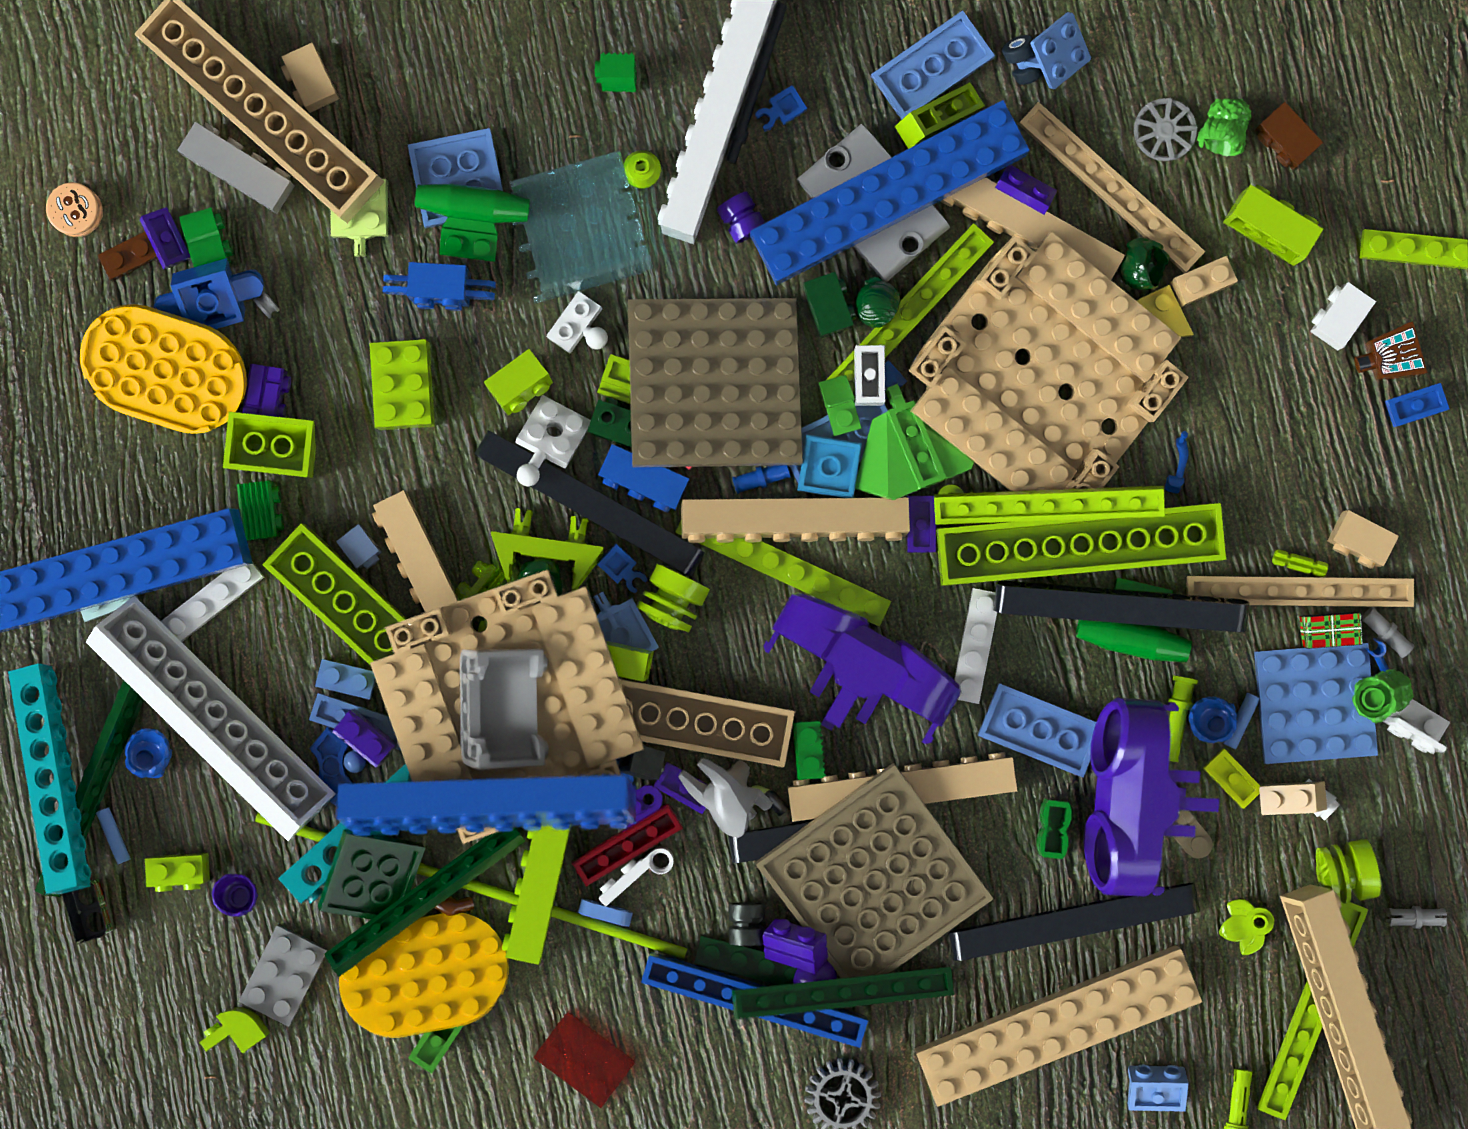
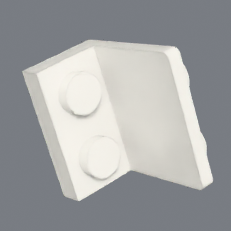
M1413 699L1405 709L1400 712L1396 711L1386 720L1382 721L1389 725L1387 729L1389 732L1400 738L1412 739L1411 745L1424 753H1444L1447 747L1439 743V740L1450 722Z

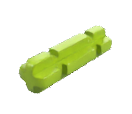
M1275 550L1272 563L1282 567L1286 565L1289 569L1307 574L1311 572L1312 575L1317 577H1325L1327 574L1328 564L1319 560L1314 562V559L1294 553L1289 555L1287 551Z

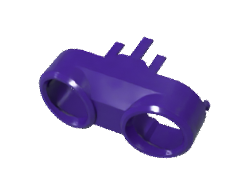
M799 592L791 594L772 627V630L775 632L770 641L765 642L764 649L769 654L779 635H782L827 661L812 686L810 693L820 697L832 674L835 683L842 686L821 725L831 731L835 725L840 728L857 696L862 698L868 697L856 717L857 720L866 724L881 696L884 694L933 722L922 740L924 744L931 743L934 739L932 735L937 726H943L961 695V686L906 641L900 639L894 643L868 628L869 623L866 618Z
M1115 698L1104 707L1096 722L1090 750L1091 766L1097 776L1095 810L1085 825L1084 853L1089 875L1094 885L1105 895L1148 896L1151 892H1153V895H1161L1165 891V887L1156 886L1161 868L1163 836L1195 837L1196 826L1172 825L1178 819L1179 810L1218 812L1219 799L1185 797L1186 788H1179L1175 784V782L1199 783L1200 771L1168 770L1171 733L1167 711H1179V707L1174 702H1168V705H1164L1158 700Z

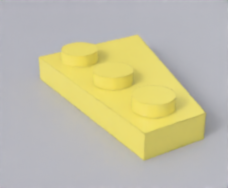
M1170 285L1136 300L1180 337L1194 335Z

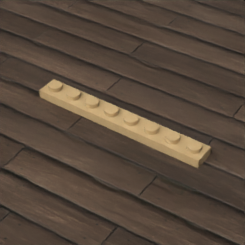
M1038 102L1019 122L1018 125L1143 237L1164 246L1163 250L1170 256V261L1182 272L1186 273L1205 252L1042 104Z
M1187 576L1186 595L1237 598L1249 601V605L1414 607V579Z

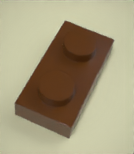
M145 231L97 255L111 281L158 259Z

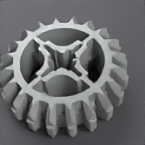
M838 1058V1067L834 1068L830 1060L826 1061L828 1068L826 1072L822 1067L818 1066L816 1069L820 1078L810 1075L809 1080L815 1086L806 1085L805 1091L813 1095L804 1098L805 1103L814 1104L807 1108L808 1114L817 1112L813 1118L814 1124L824 1120L821 1129H828L830 1125H832V1129H848V1127L859 1129L858 1123L867 1128L869 1123L865 1117L876 1118V1114L870 1108H880V1103L872 1099L881 1097L880 1091L872 1090L879 1085L878 1081L872 1080L868 1082L873 1075L872 1071L869 1070L861 1074L864 1070V1064L862 1063L858 1064L856 1069H853V1059H849L847 1067H844L842 1058ZM843 1075L838 1086L823 1088V1085L829 1079ZM852 1077L862 1083L866 1090V1098L860 1097L859 1094L850 1090ZM846 1087L847 1097L851 1096V1098L844 1099L840 1108L838 1097L835 1098L834 1096L841 1095ZM819 1096L826 1097V1100L832 1101L835 1104L834 1117L823 1110L819 1102ZM863 1106L856 1115L842 1119L849 1107Z

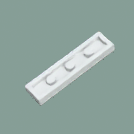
M254 563L225 571L161 622L183 642L262 580L264 575Z
M972 588L954 678L961 686L962 693L958 698L961 701L979 704L997 616V612L994 611L995 592Z

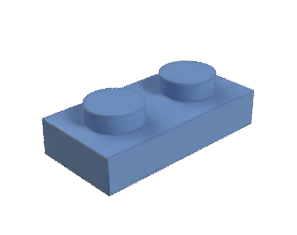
M322 659L315 687L371 699L376 679L371 670Z

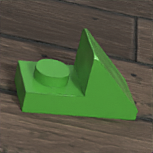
M846 375L819 382L834 437L860 430L861 425L854 404V395Z
M463 1026L424 1033L408 1059L432 1074Z

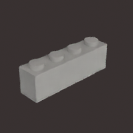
M195 122L177 151L278 214L295 187L289 181L291 176L278 167L274 171L265 166L267 161L254 152L251 156L241 151L244 146L229 137L227 141L218 136L220 131L208 123L201 126Z

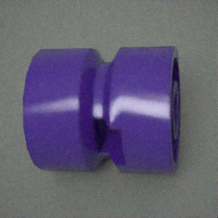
M748 191L730 198L716 209L722 221L730 224L728 231L736 244L751 238L750 231L766 223L760 212L753 211L755 203Z

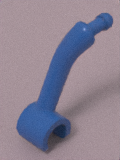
M1183 431L1181 437L1176 439L1179 453L1176 475H1168L1165 484L1166 491L1176 494L1180 492L1181 486L1184 483L1183 476L1189 456L1186 441L1188 433L1186 431Z
M1373 638L1378 643L1377 649L1371 651L1366 648V651L1375 658L1380 672L1389 669L1383 657L1386 653V645L1378 638Z

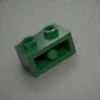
M832 272L803 282V289L820 339L853 328V320H856V315L852 304H846L843 294L847 293V288L843 277L837 278L836 272Z
M606 397L605 401L598 399L587 432L632 449L631 411L622 408V402L608 397Z

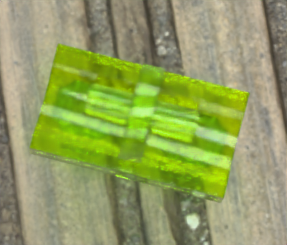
M479 560L471 571L479 578L477 582L470 586L467 582L463 581L454 592L460 600L500 587L505 574L493 564L488 565Z

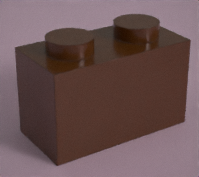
M1286 102L1281 104L1255 129L1260 142L1266 147L1270 146L1277 153L1276 158L1284 167H1290L1292 170L1323 143Z

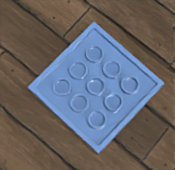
M1368 643L1354 646L1254 652L1258 698H1260L1258 705L1263 764L1378 756L1375 723L1366 717L1360 716L1352 702L1355 684L1363 678L1371 677L1370 656L1366 651V648L1369 649Z

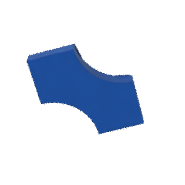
M327 726L309 749L318 760L319 778L335 793L330 802L336 806L338 784L354 783L348 777L344 766V757L349 745L345 743V739H340L332 732L333 729Z

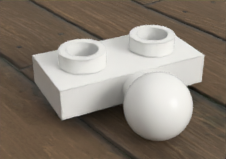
M578 291L546 337L569 354H571L583 336L586 337V343L589 347L593 349L603 348L608 341L606 331L600 327H590L603 308Z

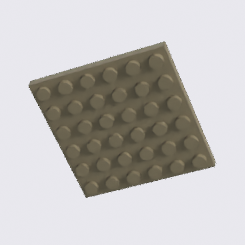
M796 298L628 299L632 467L801 465L803 463Z
M894 763L755 862L756 866L802 927H811L815 931L826 934L827 960L841 978L891 973L994 899Z

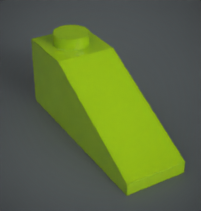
M968 83L910 112L895 128L909 149L954 126L982 109L985 105L972 84Z

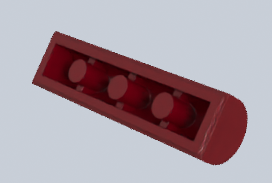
M667 803L630 827L625 828L575 858L571 863L585 886H588L683 829V826L670 804Z

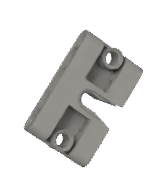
M860 124L836 146L828 149L822 158L797 178V181L813 199L892 157L874 136ZM833 155H841L845 163L841 167H833L829 163V159ZM932 205L853 247L878 276L887 282L908 263L917 258L922 251L946 232L950 226ZM913 239L918 245L917 250L906 252L902 247L903 241Z

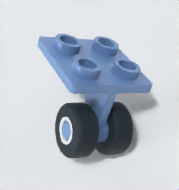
M1071 12L1064 14L1035 39L1030 35L1018 36L1008 41L1002 49L1005 60L1008 63H1016L1018 66L1012 72L1018 84L1032 83L1044 75L1050 89H1056L1091 60L1077 21Z

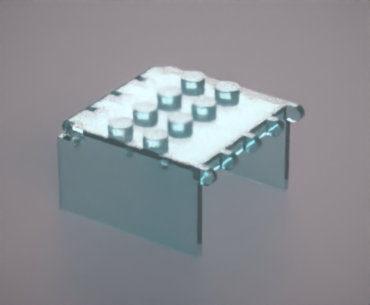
M620 151L510 182L513 190L511 194L530 199L528 222H512V225L524 224L529 243L520 245L519 250L520 252L531 250L537 269L527 272V278L539 277L541 283L539 287L542 294L533 297L534 303L596 287L653 269L647 246L635 247L634 245L645 240L639 218L627 220L628 216L637 214L631 191L621 194L619 190L629 187Z

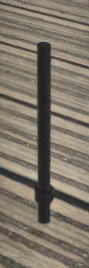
M776 4L737 126L732 129L730 136L732 142L725 160L730 164H736L742 144H746L749 134L747 132L748 125L787 9L785 4Z

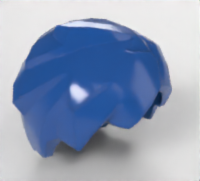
M1206 697L1197 701L1189 714L1190 728L1195 737L1207 743L1229 740L1235 733L1238 724L1234 703H1229L1219 697Z
M146 728L139 730L131 736L126 745L125 766L132 774L140 778L162 777L172 757V750L168 740L156 729Z

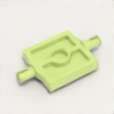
M382 179L385 182L348 224L331 210V237L353 239L355 245L354 256L356 257L366 256V240L373 237L388 236V181L386 179Z

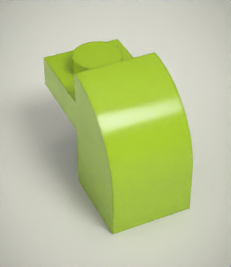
M234 1007L216 1016L223 1026H220L217 1022L204 1032L206 1038L200 1041V1044L207 1051L230 1035L240 1051L244 1053L270 1034V1031L256 1013L247 1008Z

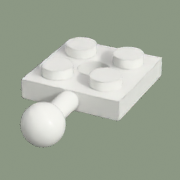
M542 395L516 439L517 444L534 452L529 464H524L518 469V481L524 486L535 485L540 477L538 469L544 459L566 469L587 433L591 420ZM556 427L561 431V435L553 437L547 433L546 429Z

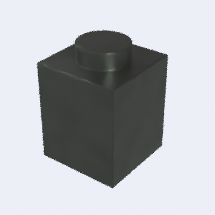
M643 746V750L620 757L618 767L621 773L644 780H659L665 768V752Z

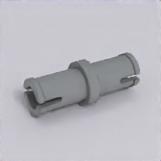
M1371 607L1363 614L1362 621L1378 635L1377 638L1380 641L1386 642L1401 658H1404L1412 651L1414 644L1409 642L1397 630L1398 626L1394 622L1389 623L1374 607Z
M1412 906L1411 909L1388 908L1386 917L1398 918L1386 919L1388 926H1412L1414 929H1420L1421 926L1445 927L1447 918L1435 917H1442V915H1447L1445 908L1421 909L1420 906Z

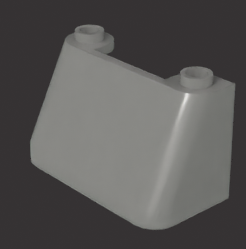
M543 649L462 650L460 656L461 755L465 765L477 769L545 765V758L548 757L549 751L548 743L543 741L542 736L537 734V678H540L543 672L547 670V657Z

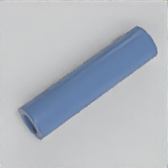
M1250 693L1246 694L1236 715L1238 721L1236 731L1223 744L1237 749L1260 698Z
M108 807L96 812L117 865L130 860L131 858L110 808Z

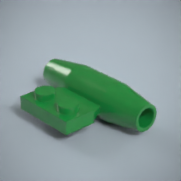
M453 183L419 184L416 189L415 207L448 217L441 228L439 255L495 262L498 231L495 223L528 222L530 199L491 188Z
M1121 578L1116 579L1114 589L1160 593H1172L1173 591ZM1079 620L1076 629V637L1109 651L1155 661L1187 662L1192 645L1191 640L1162 629L1160 626Z

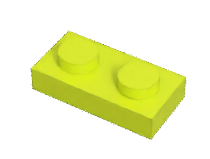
M1223 748L1203 767L1242 809L1248 806L1260 794V785Z

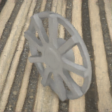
M1172 98L1157 99L1149 102L1141 109L1135 119L1134 137L1138 147L1144 154L1158 161H1172L1182 157L1190 150L1196 139L1197 125L1188 106L1186 107L1181 102ZM1166 104L1164 118L1160 117L1154 106ZM1171 105L1182 110L1174 119H1170ZM1147 110H1150L1156 119V123L1141 118ZM1187 115L1191 126H1177L1176 123L1183 116ZM1139 125L1153 128V132L1139 137ZM1191 131L1189 142L1187 143L1179 137L1177 132ZM1155 137L1157 141L1150 152L1144 147L1142 142ZM1173 139L1184 147L1181 152L1175 155L1171 143ZM1162 142H1166L1168 156L1155 155Z

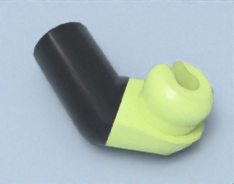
M760 785L751 787L761 790L773 802L771 809L778 816L783 815L788 810L789 806L775 791Z

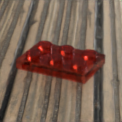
M569 1011L565 1013L533 1057L600 1108L603 1107L635 1063L632 1058Z

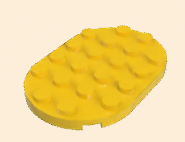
M127 304L106 311L89 326L81 343V369L84 378L88 379L95 390L94 394L97 398L115 411L183 433L209 432L225 424L228 421L229 412L238 411L246 394L247 376L245 365L238 350L226 336L205 324L152 307Z
M441 913L421 917L339 977L341 999L347 1012L356 1023L369 1032L382 1037L400 1038L467 1025L489 1013L501 994L504 993L509 976L508 958H505L507 952L502 950L503 942L497 933L486 922L473 915L460 913L447 916Z

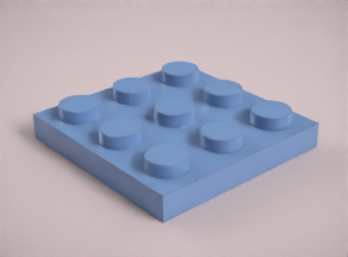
M490 128L408 145L416 189L419 184L453 183L503 191ZM421 209L425 229L443 225L448 218Z

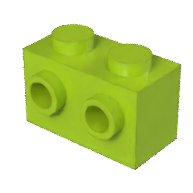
M528 349L485 380L484 384L509 416L524 409L527 402L535 396H541L546 393L553 382L548 372L531 350Z
M194 853L146 858V887H155V892L172 891V886L183 885L184 890L201 889V884L210 881L209 854Z

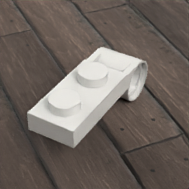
M657 847L637 863L632 859L621 869L623 875L617 881L611 878L600 888L602 894L598 899L606 907L648 868L656 874L667 873L674 863L673 853L666 847ZM655 854H666L669 858V864L664 868L655 866L653 863Z

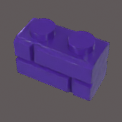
M250 364L243 413L285 418L287 406L283 404L284 393H289L291 386V377L287 376L288 371L282 368Z
M350 709L332 731L340 739H345L346 744L376 768L383 764L398 745V743L356 709Z
M774 919L764 931L765 959L816 974L827 961L828 949L826 947L827 936L825 933L815 931L811 927L792 924L785 919Z

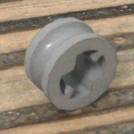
M264 290L260 298L253 299L269 319L272 317L273 311L278 312L280 310Z

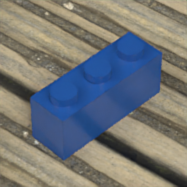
M613 444L598 474L599 477L604 478L602 484L615 490L619 486L629 490L627 495L642 502L644 497L655 501L653 507L666 513L670 509L677 510L690 481L689 478L664 467H632V453Z

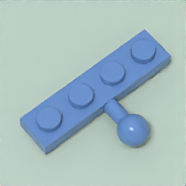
M322 693L317 694L309 720L335 728L350 709H356L398 743L389 716ZM398 743L395 749L401 751L400 745ZM354 749L344 757V766L349 772L358 773L366 765V759Z

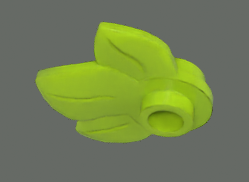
M1244 899L1228 902L1227 908L1232 916L1221 925L1219 935L1229 941H1240L1242 955L1255 953L1263 946L1265 935L1273 929V914L1264 907H1254L1249 901ZM1261 917L1265 920V924L1257 926L1254 920Z

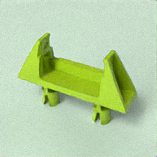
M515 509L512 533L491 531L501 566L509 583H511L514 563H516V553H521V555L575 561V566L572 567L574 575L571 588L572 591H575L604 554L603 547L587 545L585 543L589 519L584 517L582 518L579 530H577L576 516H571L569 536L566 541L531 537L529 531L533 511L528 509L522 523L521 509Z

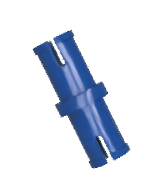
M776 465L765 468L761 466L755 467V471L732 477L736 492L740 494L760 486L762 489L766 488L767 484L791 478L787 465Z

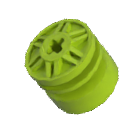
M657 564L649 581L657 586L659 590L657 593L644 591L643 595L653 599L652 605L649 606L639 601L637 608L641 609L648 618L668 628L690 632L692 626L682 622L681 619L683 615L694 620L697 616L687 607L689 603L702 606L710 589Z
M1367 839L1346 842L1345 856L1336 844L1331 845L1330 851L1327 847L1317 848L1316 874L1320 887L1334 890L1345 904L1351 901V889L1360 901L1380 896L1381 882L1378 864L1372 846Z

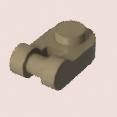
M1181 810L1179 812L1180 816L1172 825L1188 824L1196 826L1195 837H1172L1189 856L1197 859L1208 856L1213 847L1211 837L1189 810Z

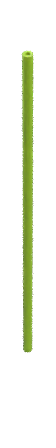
M259 812L257 813L255 822L273 827ZM304 826L295 835L319 842L328 833ZM420 863L417 874L430 877L440 869ZM472 880L462 887L463 889L516 906L519 895L476 880ZM553 905L551 917L681 959L685 958L687 948Z

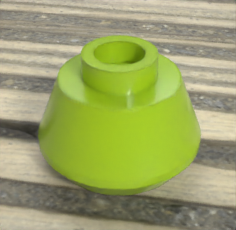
M639 150L631 153L626 158L623 164V174L626 181L633 187L648 188L659 179L661 165L653 153Z

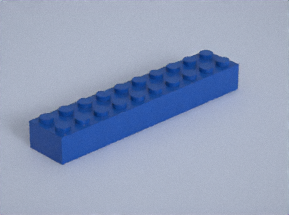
M1004 100L751 230L750 237L777 286L1026 157L1030 150Z
M224 509L1 571L0 633L253 564L239 509Z
M627 775L338 784L337 819L354 835L368 836L371 834V831H381L385 835H397L399 830H410V833L425 834L427 830L438 829L440 833H454L456 829L467 828L468 832H483L484 828H495L496 831L507 832L512 831L513 827H524L525 830L537 831L541 830V826H552L556 830L570 829V825H581L584 829L599 828V824H610V827L626 828L628 824L636 823V789Z

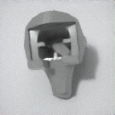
M702 758L697 765L712 781L708 785L698 781L684 770L678 776L691 796L710 811L720 830L729 836L738 838L745 833L749 820L753 819L757 814L752 808L754 803L764 811L771 808L773 804L761 790L747 787L750 767L742 760H738L729 770L725 771L722 767Z

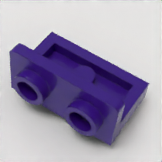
M1012 165L1005 168L995 187L1045 215L1057 192L1056 189Z

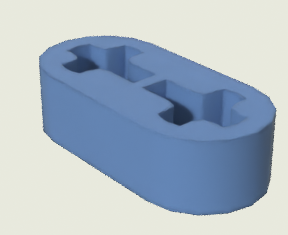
M583 898L578 909L579 914L627 927L630 926L633 912L612 905L605 907L601 902Z

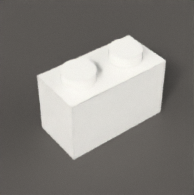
M1349 282L1341 287L1337 285L1327 298L1331 301L1325 310L1321 308L1311 321L1315 325L1310 332L1337 351L1345 347L1376 302Z
M884 345L855 346V406H883L885 403Z

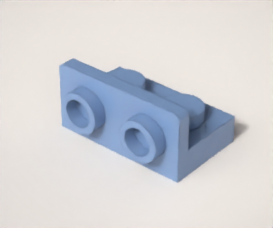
M1145 1064L1128 1066L1130 1082L1127 1104L1129 1110L1186 1111L1188 1079L1184 1067L1175 1065L1149 1066Z

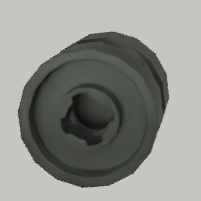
M729 903V920L733 922V925L729 927V944L742 946L763 945L765 927L761 925V922L765 920V903Z

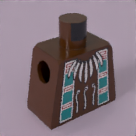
M1413 321L1366 342L1367 354L1354 358L1358 373L1373 370L1376 381L1418 377L1428 373Z

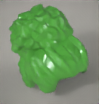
M1241 98L1216 99L1210 105L1207 113L1209 118L1205 122L1204 127L1198 132L1197 141L1199 147L1203 148L1205 142L1206 148L1213 153L1224 156H1237L1243 153L1246 145L1248 121L1251 120L1249 105Z
M1394 669L1381 671L1375 676L1363 678L1355 684L1352 702L1360 716L1366 717L1374 723L1382 722L1396 711L1400 712L1409 705L1413 698L1411 680L1402 672Z

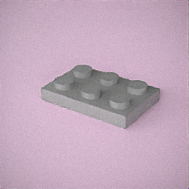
M278 924L239 1002L288 1027L291 1026L325 958L324 953L329 949Z

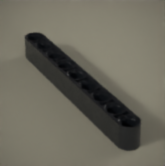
M489 430L474 454L516 479L518 469L524 464H529L533 457L532 454ZM542 462L538 469L540 474L539 480L530 487L690 577L693 576L705 554L704 551L550 464Z
M997 581L994 611L1012 615L1245 632L1247 630L1250 602L1243 599L1019 581Z
M1183 883L1165 887V891L1161 895H1153V892H1151L1148 896H1119L957 929L949 932L954 961H961L1200 912L1195 883Z

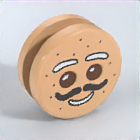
M75 182L65 183L55 188L46 204L47 217L50 223L57 230L71 237H82L92 233L99 226L103 215L102 203L97 194L85 185Z

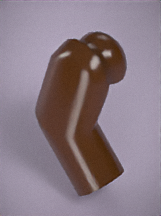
M450 896L434 908L447 916H453L473 910L474 904L471 896L458 900Z

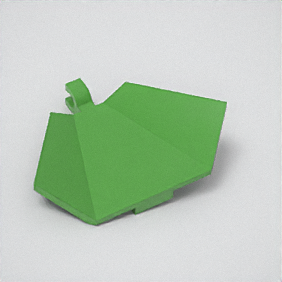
M896 384L888 387L885 391L893 408L872 419L856 478L855 489L886 499L896 500L972 469L974 461L913 414L911 409L918 400L906 403L899 385Z

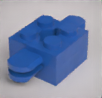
M227 258L173 273L170 285L173 292L157 296L153 308L205 324L214 329L243 322L246 310L243 301L259 297L262 294L263 277L257 270H247L233 274Z
M409 262L408 276H383V282L406 284L407 287L383 286L382 293L407 295L417 305V308L434 309V305L445 306L446 310L462 311V306L469 307L470 299L495 300V293L470 290V288L495 289L496 282L471 279V272L466 265Z

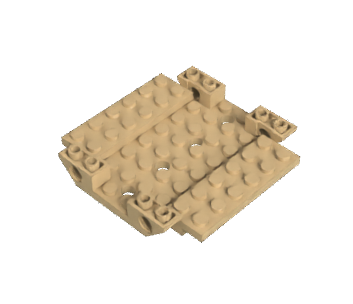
M1053 232L1047 234L1035 251L1016 236H1013L987 263L918 353L909 372L926 384L927 390L911 409V412L1010 491L1103 488L1119 468L1116 464L1141 430L1148 422H1155L1189 378L1172 363L1165 360L1181 337ZM977 313L983 315L986 320V324L981 330L975 329L971 323L972 317ZM1019 349H1025L1029 354V360L1024 365L1018 364L1015 360V354ZM1062 384H1068L1072 388V395L1067 400L1061 399L1058 394L1059 387ZM1107 418L1115 423V429L1109 435L1105 434L1101 428L1102 422Z
M548 570L385 627L395 654L370 663L412 782L621 775L618 764L614 759L644 749L587 586L557 596ZM475 616H482L487 620L485 631L478 632L474 630L472 620ZM462 650H544V654L547 657V670L543 672L540 678H537V734L542 736L543 741L548 743L549 751L548 757L545 758V765L477 769L464 764L461 755L460 656ZM467 828L458 829L463 844L498 832L495 828H484L483 832H468Z

